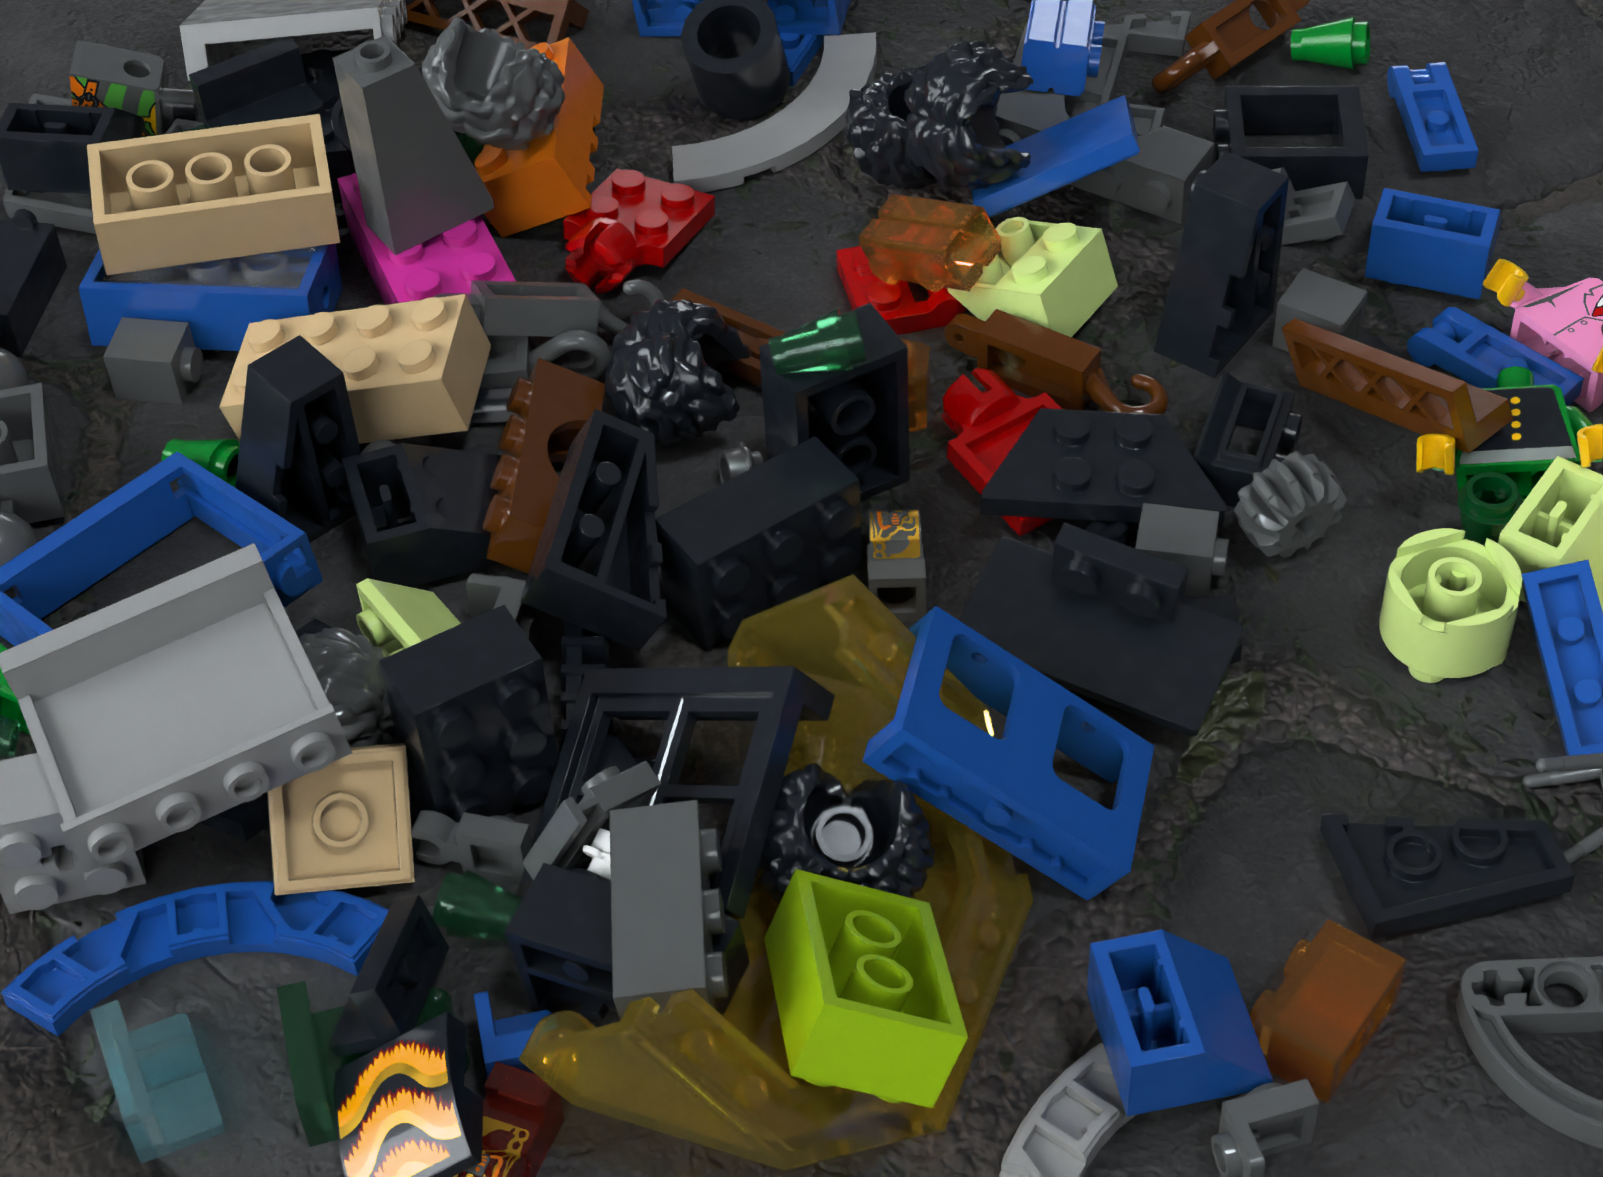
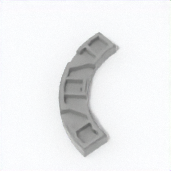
M876 32L824 36L822 60L815 76L793 102L769 119L738 133L715 140L672 146L674 184H685L693 188V190L703 193L744 184L745 176L756 174L769 168L776 173L806 158L828 143L847 125L845 115L850 100L849 91L851 89L860 90L866 84H871L874 81L877 65Z
M1102 1043L1092 1048L1069 1066L1038 1098L1019 1125L1004 1154L999 1177H1083L1086 1169L1100 1149L1119 1128L1135 1116H1126Z

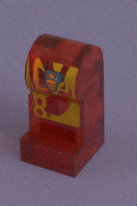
M496 1061L484 1085L487 1097L483 1104L482 1162L453 1177H536L564 1122L557 1081Z

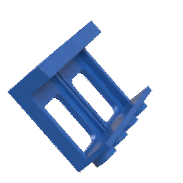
M935 606L896 641L895 647L911 656L894 719L868 740L862 762L893 781H902V783L907 785L908 790L1089 901L1131 872L1154 745L941 608ZM943 677L1007 717L1002 739L991 736L948 709L942 703L939 691ZM1055 749H1058L1111 784L1118 779L1112 810L1089 798L1055 774L1052 767Z

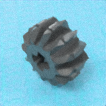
M1298 451L1290 453L1282 462L1272 459L1269 467L1263 472H1254L1253 482L1241 488L1238 492L1240 501L1233 510L1239 519L1240 527L1256 548H1260L1267 557L1279 554L1281 557L1287 558L1299 548L1309 550L1312 542L1316 539L1327 537L1326 530L1329 526L1341 520L1342 514L1340 510L1348 499L1341 490L1342 485L1336 479V475L1324 461H1320L1314 453L1302 456Z

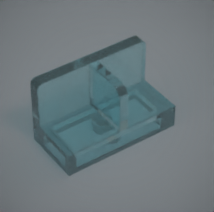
M118 1000L90 1009L122 1118L141 1164L219 1135L224 1131L225 1126L189 1018L186 1014L180 1013L130 1031Z

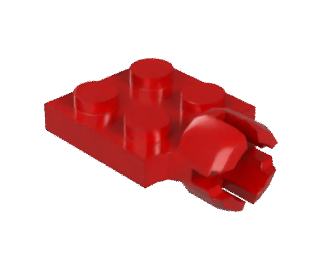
M617 168L591 193V208L569 215L564 219V239L569 240L565 245V249L571 252L565 258V268L575 283H585L588 288L600 276L605 277L595 287L596 294L617 289L636 267L643 264L664 268L715 215V196L693 190V188L685 184H671L646 177L636 170H621Z
M975 368L971 374L986 390L980 391L963 374L944 394L942 398L944 412L941 414V418L958 436L948 441L946 458L982 495V490L1039 409L1062 408L1046 392L1032 398L1018 396L994 371L987 368ZM1001 516L1020 537L1054 519Z

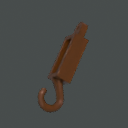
M1235 0L1184 36L1192 49L1152 78L1153 89L1160 94L1167 93L1203 68L1207 69L1213 80L1217 79L1299 23L1301 18L1297 12L1306 6L1310 0ZM1252 4H1254L1270 29L1262 30L1253 24L1249 16V9Z
M996 309L987 321L967 314H957L944 330L945 338L953 348L977 358V368H987L994 371L1010 388L1032 397L1046 392L1065 410L1085 411L1089 404L1094 401L1103 412L1162 415L1166 412L1169 403L1167 390L1158 380L1144 374L1133 375L1131 385L1136 389L1147 392L1151 397V401L1141 406L1126 405L1119 401L1111 391L1101 369V348Z

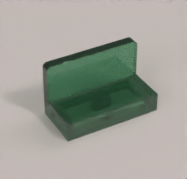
M305 981L276 987L296 1107L309 1147L336 1141L338 1139L334 1101L335 1071L371 1051L339 1057L334 1056L328 1046V1041L345 1005L315 1013Z

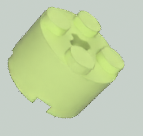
M1441 528L1418 533L1405 540L1398 548L1397 555L1390 564L1387 573L1379 628L1382 639L1389 651L1408 666L1410 674L1415 679L1426 683H1437L1444 678L1474 676L1502 664L1506 659L1520 602L1523 578L1516 560L1500 544L1486 538L1484 546L1480 543L1464 539V530Z

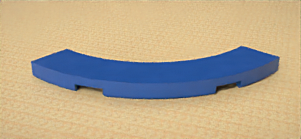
M273 881L230 882L195 887L159 896L115 913L117 920L90 932L79 940L74 935L69 937L28 966L1 991V994L9 1008L59 1037L84 1013L124 986L153 972L202 957L242 952L290 954L336 966L358 977L389 909L370 900L338 890L275 895Z

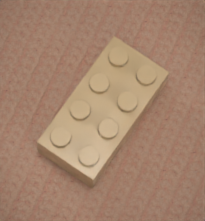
M320 114L87 145L93 223L106 275L340 243Z
M466 294L439 298L430 297L417 301L372 305L365 308L319 312L314 315L277 320L267 319L261 322L249 323L219 406L240 440L248 364L301 335L344 373L359 444L376 440H394L468 431L491 344Z

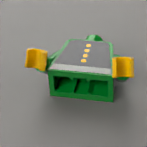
M1518 366L1508 367L1500 371L1496 379L1497 388H1483V390L1509 400L1513 420L1473 451L1466 453L1456 449L1455 439L1445 434H1425L1417 438L1416 472L1423 473L1424 470L1432 468L1433 470L1444 471L1445 475H1454L1456 464L1458 494L1461 488L1474 475L1482 472H1497L1508 476L1516 483L1524 502L1557 456L1580 465L1581 461V468L1591 467V463L1603 461V424L1594 425L1578 407L1566 405L1562 390L1554 384L1534 385L1533 373L1527 368Z

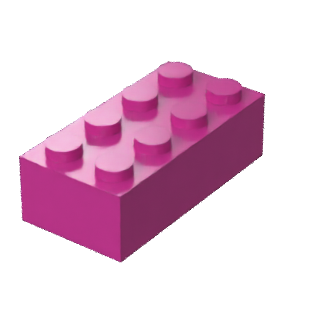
M356 173L337 178L350 235L385 305L423 300L441 293L471 294L472 280L516 281L481 215L394 255L366 224Z

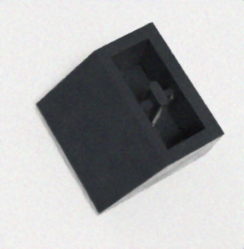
M9 103L0 120V165L8 190L91 195L87 145L140 138L146 126L144 118L117 108Z

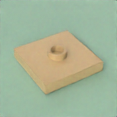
M404 743L351 747L352 754L330 763L321 770L305 774L267 792L275 895L415 882L407 758Z

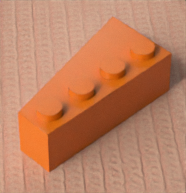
M570 37L549 45L546 42H542L530 48L537 49L539 53H545L547 58L557 63L565 78L561 86L565 93V100L561 105L559 114L555 116L554 128L550 134L534 138L528 142L529 148L526 150H506L504 148L492 147L491 145H484L482 152L475 159V169L494 203V209L484 213V215L502 238L591 208L592 196L586 189V185L594 181L595 168L589 161L591 153L597 151L598 137L593 132V127L600 123L604 85Z

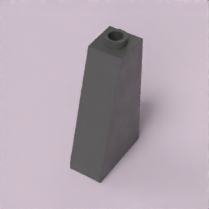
M386 35L375 40L363 42L355 49L333 58L366 224L394 255L494 209L491 195L416 64Z

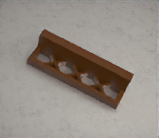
M415 0L406 6L408 23L439 31L447 29L455 17H459L465 22L471 20L473 28L480 31L485 27L478 15L489 7L505 10L510 20L495 30L501 38L516 31L519 38H511H513L515 44L518 42L524 43L526 50L538 44L531 42L523 26L534 18L552 22L546 42L549 45L563 40L568 26L584 30L589 13L588 9L574 0H461L465 9L450 19L445 20L441 18L434 4L437 0ZM426 8L429 15L419 12Z
M1296 318L1282 327L1299 385L1421 435L1445 434L1452 436L1455 439V448L1466 453L1473 451L1513 420L1507 398L1467 384L1465 381Z

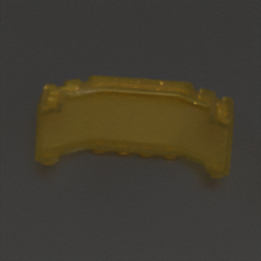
M854 574L742 620L728 649V667L795 666L835 695L828 721L798 722L784 776L799 768L803 770V767L808 764L817 763L822 767L823 771L833 774L842 783L846 792L851 791L865 780H891L862 762L868 740L895 717L916 637ZM945 668L939 691L942 703L959 716L994 736L988 709ZM913 793L916 805L921 806L924 817L929 822V840L931 846L935 849L933 856L934 865L926 871L928 878L924 883V887L914 895L915 899L930 903L968 1035V1039L933 1108L907 1102L890 1103L872 1094L837 1086L820 1087L802 1078L790 1075L764 940L779 904L763 889L761 876L764 874V870L760 868L757 869L744 919H734L741 923L750 964L723 1016L693 989L671 994L665 1009L661 1013H657L660 1005L650 996L631 1001L621 1021L597 1028L576 1012L561 1011L547 1015L538 1022L519 1060L572 1105L781 1170L794 1169L819 1161L943 1131L947 1126L1033 903L1027 873L1017 875L1011 853Z

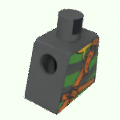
M76 41L69 72L72 106L117 108L142 116L146 126L141 137L166 134L168 120L175 121L176 118L197 121L198 110L193 90L167 88L165 61L160 56L87 41Z

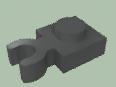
M425 810L420 811L411 831L412 838L422 840L416 853L417 859L437 865L445 864L449 861L459 862L462 865L464 875L520 885L525 868L522 862L529 853L533 843L529 824L519 823L511 818L500 815L487 817L464 812L458 823L442 813Z

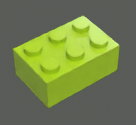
M795 869L764 937L790 1075L802 1078L820 1087L837 1086L872 1094L890 1103L907 1102L933 1108L968 1039V1035L930 903Z

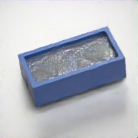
M336 243L106 275L99 248L79 286L92 346H108L121 318L127 317L188 322L195 347H199L201 350L227 351L240 350L249 323L261 322L267 319L277 320L314 315L319 312H334L343 290Z

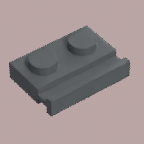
M647 761L623 772H620L617 766L609 767L593 776L582 786L581 791L584 797L579 804L575 802L573 797L561 803L522 862L533 880L543 863L553 866L557 865L560 868L569 870L591 859V857L583 852V846H591L599 828L610 831L609 810L647 805L661 785V782Z

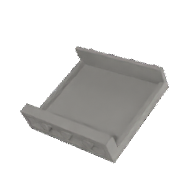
M205 0L179 25L187 78L190 81L189 74L225 61L237 47L236 41L373 29L374 40L386 35L397 46V39L401 38V31H404V24L408 23L406 0Z
M255 543L0 653V668L18 700L64 823L60 824L61 830L85 873L108 863L117 862L132 852L172 834L188 830L203 820L243 802L252 801L265 792L310 772L321 770L330 763L352 754L332 704L329 703L286 614Z

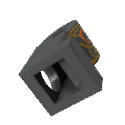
M919 509L869 511L870 544H867L870 622L919 621L927 614L925 559L923 558ZM910 587L914 591V595L906 602L894 604L884 601L879 596V592L883 588Z

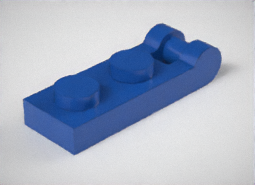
M1427 63L1425 69L1410 70L1408 65L1390 66L1387 73L1390 98H1395L1420 172H1444L1453 169L1476 168L1479 150L1446 63Z
M1448 307L1433 319L1432 328H1422L1409 338L1407 342L1409 355L1419 365L1430 367L1436 364L1480 389L1497 388L1496 379L1500 371L1508 367L1518 366L1527 368L1533 373L1534 385L1554 384L1561 388L1566 405H1570L1581 393L1583 377L1456 307Z

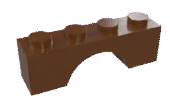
M538 358L528 379L520 376L517 378L506 406V410L514 413V415H510L499 442V449L506 451L507 454L504 453L500 458L491 482V488L499 491V494H495L483 523V529L491 532L487 559L529 574L560 478L551 463L565 462L571 443L595 409L602 411L605 392L604 383L541 358Z

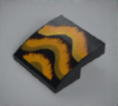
M447 1011L335 1071V1121L345 1177H453L482 1162L484 1100L464 1086L466 1025Z

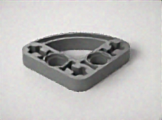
M1603 956L1488 960L1475 963L1466 969L1458 990L1456 1010L1465 1038L1473 1054L1489 1077L1511 1100L1542 1123L1575 1140L1603 1149V1101L1584 1094L1554 1077L1535 1062L1512 1036L1603 1032ZM1556 983L1567 984L1581 993L1584 1002L1575 1007H1562L1553 1003L1547 997L1544 989ZM1522 987L1530 989L1529 1006L1525 1004L1527 993H1521ZM1480 991H1492L1495 999L1503 1001V1004L1501 1006L1490 1005L1488 997L1481 995Z

